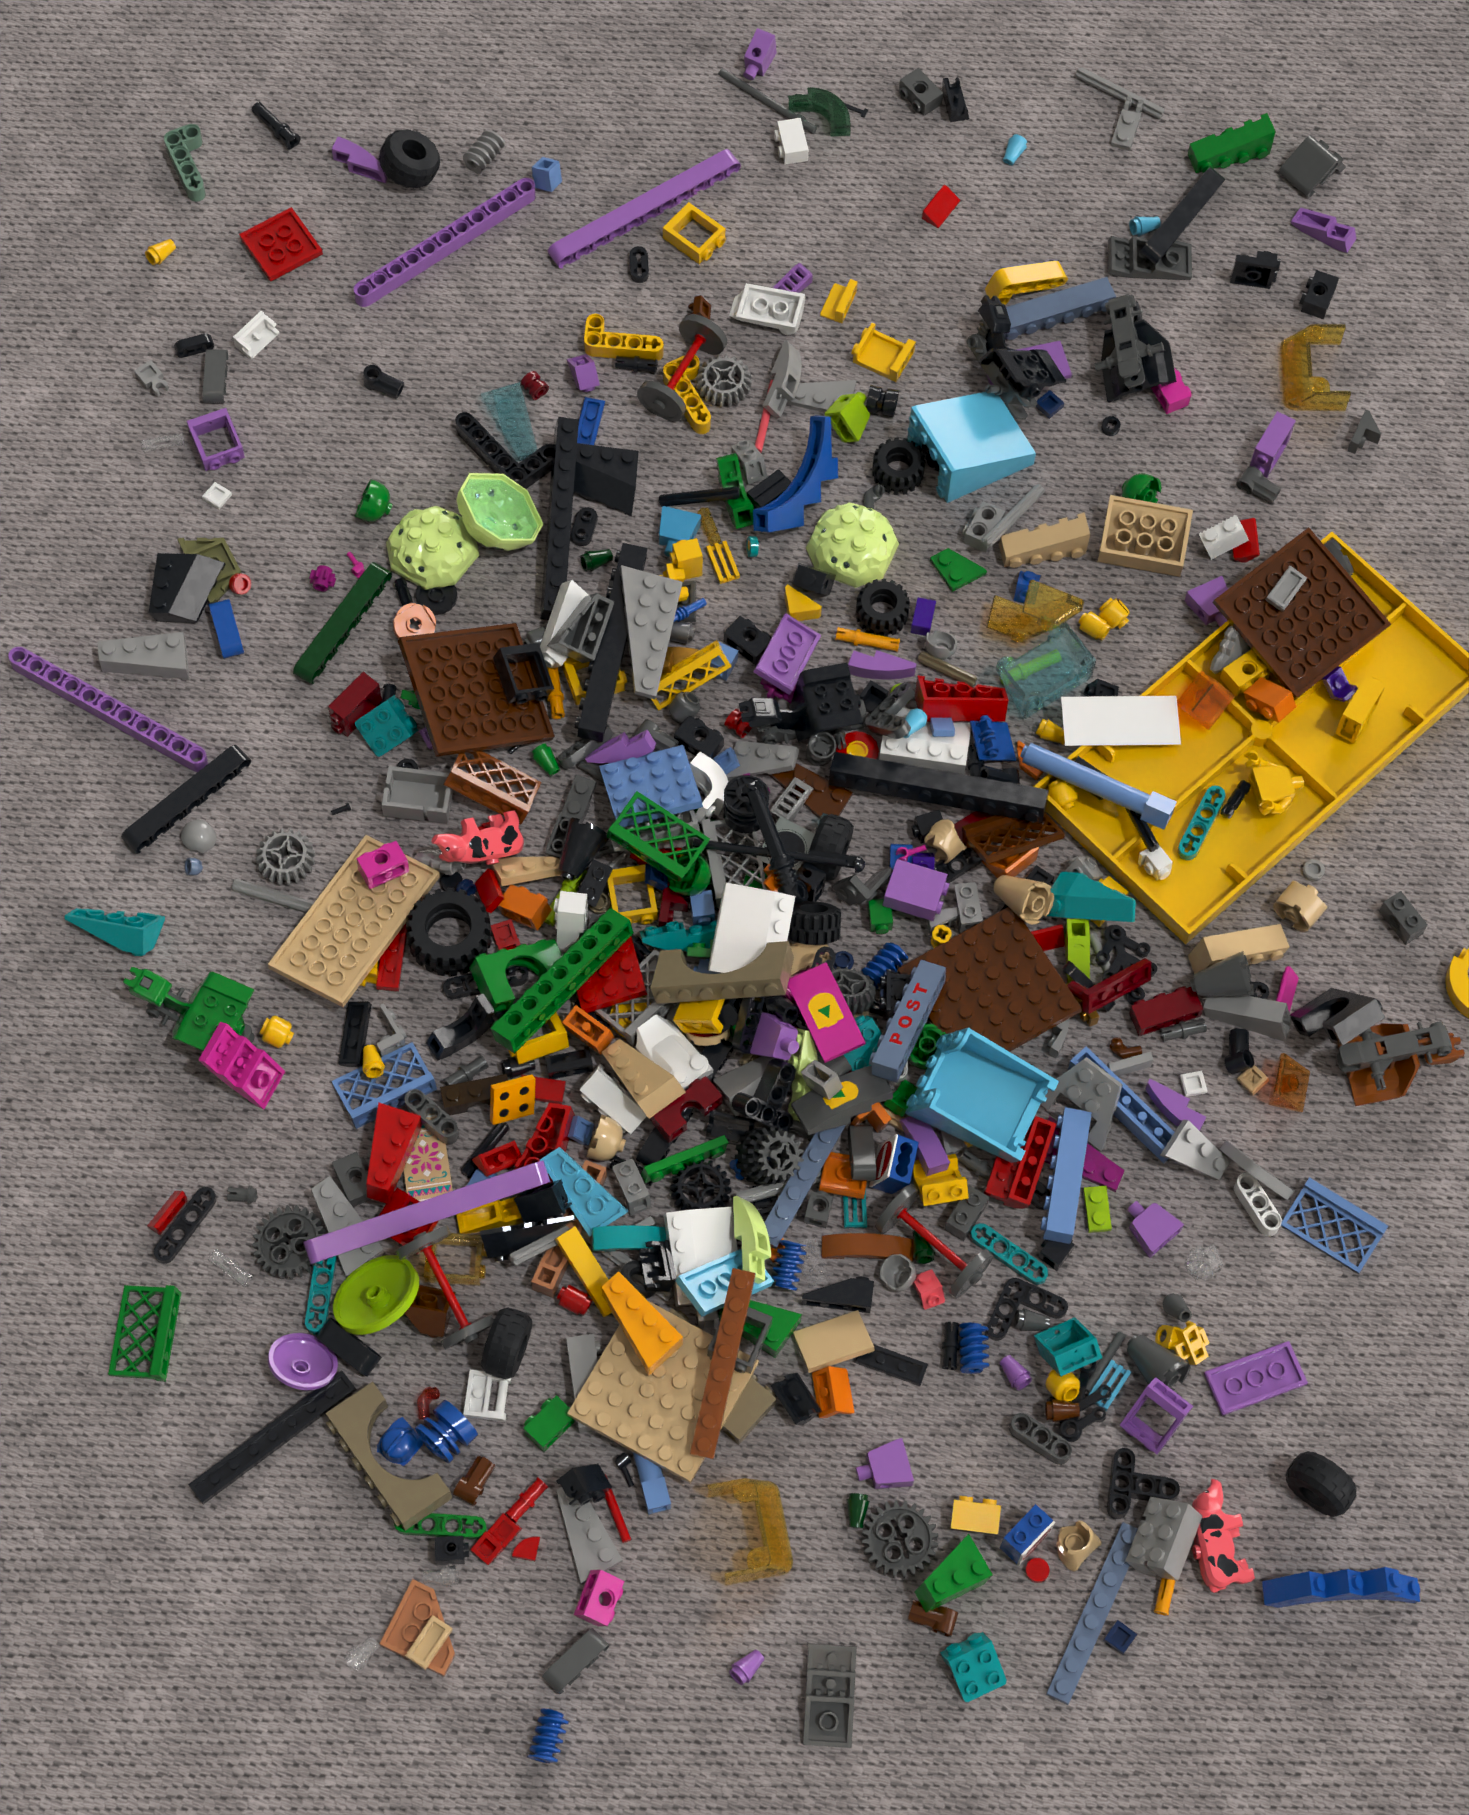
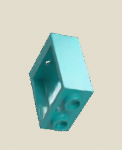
M1075 1317L1034 1335L1040 1356L1060 1376L1102 1359L1097 1338Z

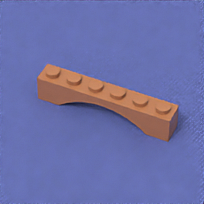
M585 1160L582 1168L603 1187L607 1178V1168ZM570 1206L566 1209L563 1217L575 1215ZM578 1219L566 1225L570 1229L575 1226L580 1235L582 1229H584ZM558 1245L546 1251L531 1281L532 1290L554 1298L569 1264Z

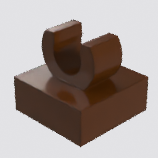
M702 295L694 297V303L688 305V308L693 311L691 314L701 315L710 319L711 305Z

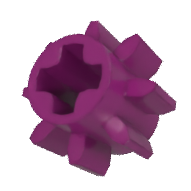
M318 566L317 570H311L309 576L310 584H313L312 587L317 591L326 592L328 587L334 588L336 581L335 573L328 566Z

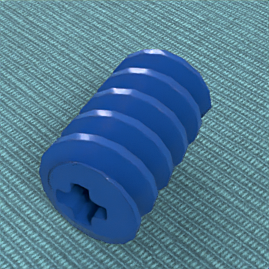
M892 942L885 943L883 949H880L877 955L873 956L872 960L866 964V968L861 969V971H863L864 975H868L870 980L874 981L875 989L878 990L877 984H879L880 976L884 975L886 969H891L892 973H897L894 965L898 967L903 966L900 959L907 961L908 956L898 945Z
M780 1240L779 1243L785 1248L777 1249L782 1258H775V1262L780 1264V1267H773L772 1270L778 1273V1275L771 1277L776 1283L775 1286L797 1291L798 1288L792 1282L800 1281L794 1274L802 1272V1269L797 1267V1264H804V1260L799 1255H806L807 1252L801 1246L807 1245Z
M962 1323L959 1325L962 1329L959 1332V1336L963 1338L959 1342L960 1346L963 1347L960 1349V1355L963 1356L960 1359V1363L963 1365L960 1371L965 1374L981 1373L984 1368L990 1366L989 1363L983 1362V1359L989 1358V1354L983 1353V1350L989 1349V1345L982 1344L983 1341L989 1339L988 1336L982 1335V1332L988 1331L989 1328L978 1323Z
M542 1708L540 1712L544 1716L538 1718V1722L542 1726L535 1728V1732L539 1735L532 1738V1741L537 1745L530 1746V1751L534 1755H528L527 1757L538 1762L557 1763L558 1759L552 1755L553 1753H560L561 1750L555 1744L563 1743L558 1734H566L561 1725L569 1724V1721L563 1718L564 1714L558 1711Z

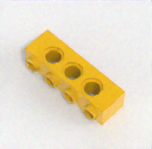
M1252 649L1222 670L1220 679L1236 697L1245 692L1260 677L1267 679L1270 676L1271 671L1264 663L1259 661L1260 658ZM1244 671L1250 672L1251 675L1245 674Z

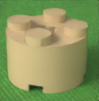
M1294 880L1278 897L1273 906L1280 918L1284 919L1287 917L1295 923L1292 927L1301 932L1308 931L1327 909V905L1317 896L1318 891L1311 885L1306 887Z

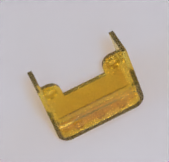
M1312 324L1281 342L1280 358L1283 402L1286 408L1295 411H1346L1351 391H1330V384L1325 378L1313 377L1310 345H1340L1346 325Z
M1030 580L1024 606L997 595L993 597L986 628L1010 636L1015 642H1024V640L1052 631L1081 612L1084 600L1035 580Z
M748 1478L708 1485V1498L734 1494V1497L742 1503L755 1501L763 1547L754 1548L748 1553V1569L725 1573V1586L789 1573L793 1567V1557L778 1486L771 1481Z

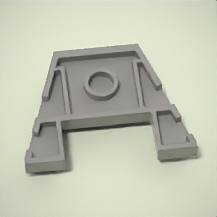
M1086 1057L1056 1079L1059 1083L1055 1091L1052 1092L1048 1089V1093L1045 1095L1047 1100L1041 1103V1105L1047 1110L1050 1109L1062 1093L1082 1110L1092 1112L1091 1116L1097 1122L1088 1134V1142L1102 1151L1107 1144L1106 1140L1112 1126L1111 1121L1116 1111L1122 1084Z

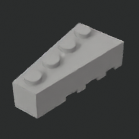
M183 632L97 642L102 672L141 674L142 676L152 675L162 676L163 678L190 680L187 645Z

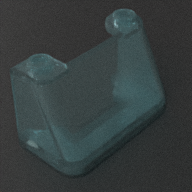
M1066 622L1060 626L1055 625L1048 632L1049 635L1045 642L1019 658L1014 659L1013 657L1005 656L997 662L996 671L1019 713L1025 719L1087 682L1093 675L1096 659Z

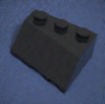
M577 443L573 493L592 501L602 502L608 508L613 510L616 508L632 517L639 451Z
M157 553L148 613L157 622L197 623L208 602L207 597L212 587L215 588L217 577L226 565L225 562L199 554Z

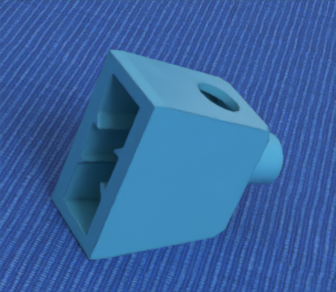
M666 506L662 507L659 545L666 546L664 554L667 557H670L672 552V544L680 540L695 538L701 526L700 514Z

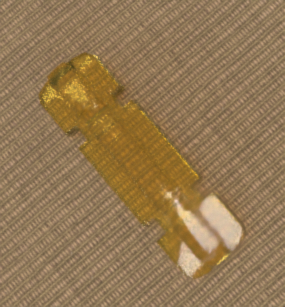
M700 508L698 514L701 515V524L705 534L709 536L707 537L709 544L720 543L721 537L717 533L718 530L709 508Z

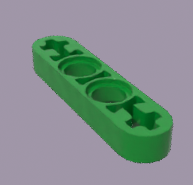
M431 1513L418 1522L419 1530H414L415 1525L405 1531L401 1525L397 1527L394 1523L395 1529L400 1534L415 1536H463L464 1539H479L487 1530L484 1519L478 1516ZM432 1519L435 1521L434 1529L425 1531L422 1528L424 1520ZM454 1520L458 1522L459 1528L456 1532H448L445 1526L449 1521ZM462 1521H466V1526H474V1522H478L479 1526L483 1528L479 1529L476 1534L473 1533L472 1529L465 1528L466 1533H462Z

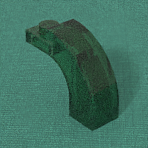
M808 87L807 94L788 96V108L792 112H816L823 115L829 122L831 137L851 135L848 109L844 102L832 92Z

